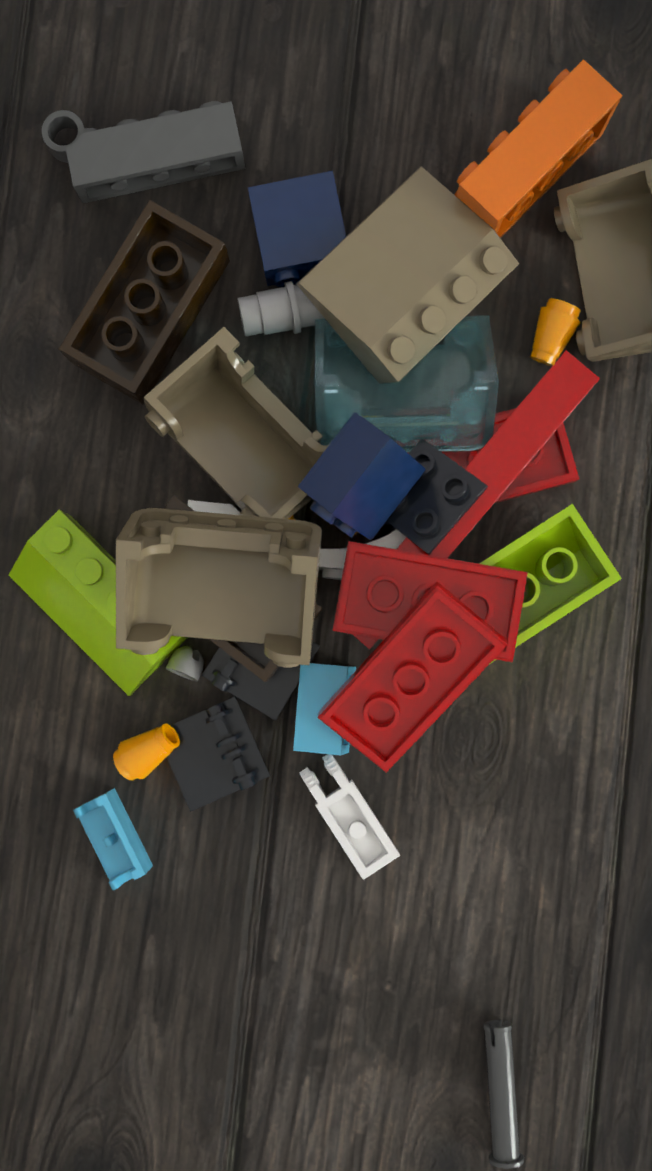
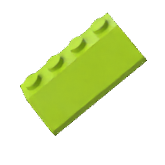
M573 504L479 563L528 572L516 647L622 579Z
M60 509L26 542L9 573V576L128 696H131L188 638L171 636L169 642L164 647L159 648L156 653L150 655H140L129 649L116 648V560L71 515Z

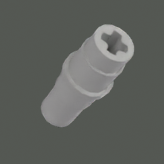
M292 281L285 282V287L259 291L255 295L237 298L245 337L262 333L268 335L293 330V333L297 334L301 333V328L326 324L327 320L297 285H293Z

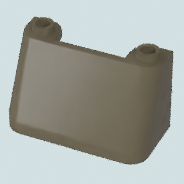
M652 159L557 190L559 206L554 207V217L558 230L560 232L566 231L573 240L587 319L582 321V329L576 331V340L580 354L582 356L586 355L587 359L591 362L652 352Z
M223 327L144 396L145 406L149 411L144 417L160 436L163 437L168 433L242 509L239 515L289 519L312 500L298 485L329 445H321L323 436L317 430L311 433L254 374L255 366L249 360L244 363L243 359L234 352L240 346V342Z
M147 508L135 511L131 514L116 539V648L129 649L140 655H150L156 653L159 648L164 647L169 642L171 636L264 644V655L280 667L291 668L298 665H310L321 548V527L301 520L162 508Z

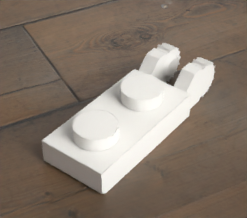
M327 754L322 757L324 766L340 787L326 796L320 786V781L313 771H310L307 767L299 773L317 801L315 806L364 880L399 857L400 853L353 780L349 781L334 756Z

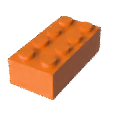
M584 59L571 72L568 69H564L549 86L548 91L550 93L540 103L535 99L523 110L518 118L520 124L510 134L506 130L502 131L490 144L487 150L489 155L479 165L475 161L470 163L457 179L459 187L454 195L491 226L500 238L602 136L623 96Z

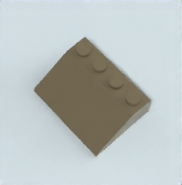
M421 166L296 284L377 382L385 384L399 382L519 265V262L491 226Z

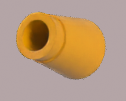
M549 298L546 307L540 308L530 358L539 363L553 366L580 325L581 321L578 317L581 310L568 302Z
M163 724L160 727L120 742L118 749L113 754L114 764L119 773L128 780L145 779L180 745L179 736L171 725Z

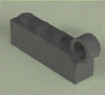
M211 101L204 103L198 109L183 112L169 110L162 112L158 117L141 121L126 119L120 121L116 126L99 130L85 128L83 122L75 113L59 110L51 113L42 125V137L50 153L57 160L69 164L73 187L82 203L246 169L232 101L226 103ZM66 128L78 131L77 137L72 143L68 145H57L54 143V139L59 131Z

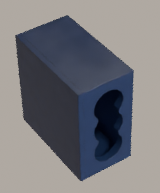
M333 171L248 187L267 286L285 287L284 283L292 281L293 285H295L346 237Z
M354 412L298 487L315 500L310 509L331 525L334 524L351 538L357 531L369 540H372L426 469L388 435Z

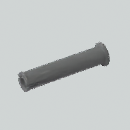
M490 1020L483 1023L486 1041L493 1151L489 1154L488 1158L489 1163L494 1167L511 1169L520 1167L525 1162L524 1155L519 1152L512 1023L505 1020L503 1022L504 1026H502V1020Z

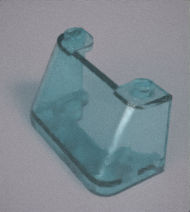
M489 315L465 316L444 337V345H436L399 382L385 384L377 382L326 319H315L317 431L323 436L321 445H329L354 412L388 435L406 452H410L422 438L441 452L479 450L491 439L494 431L499 379Z

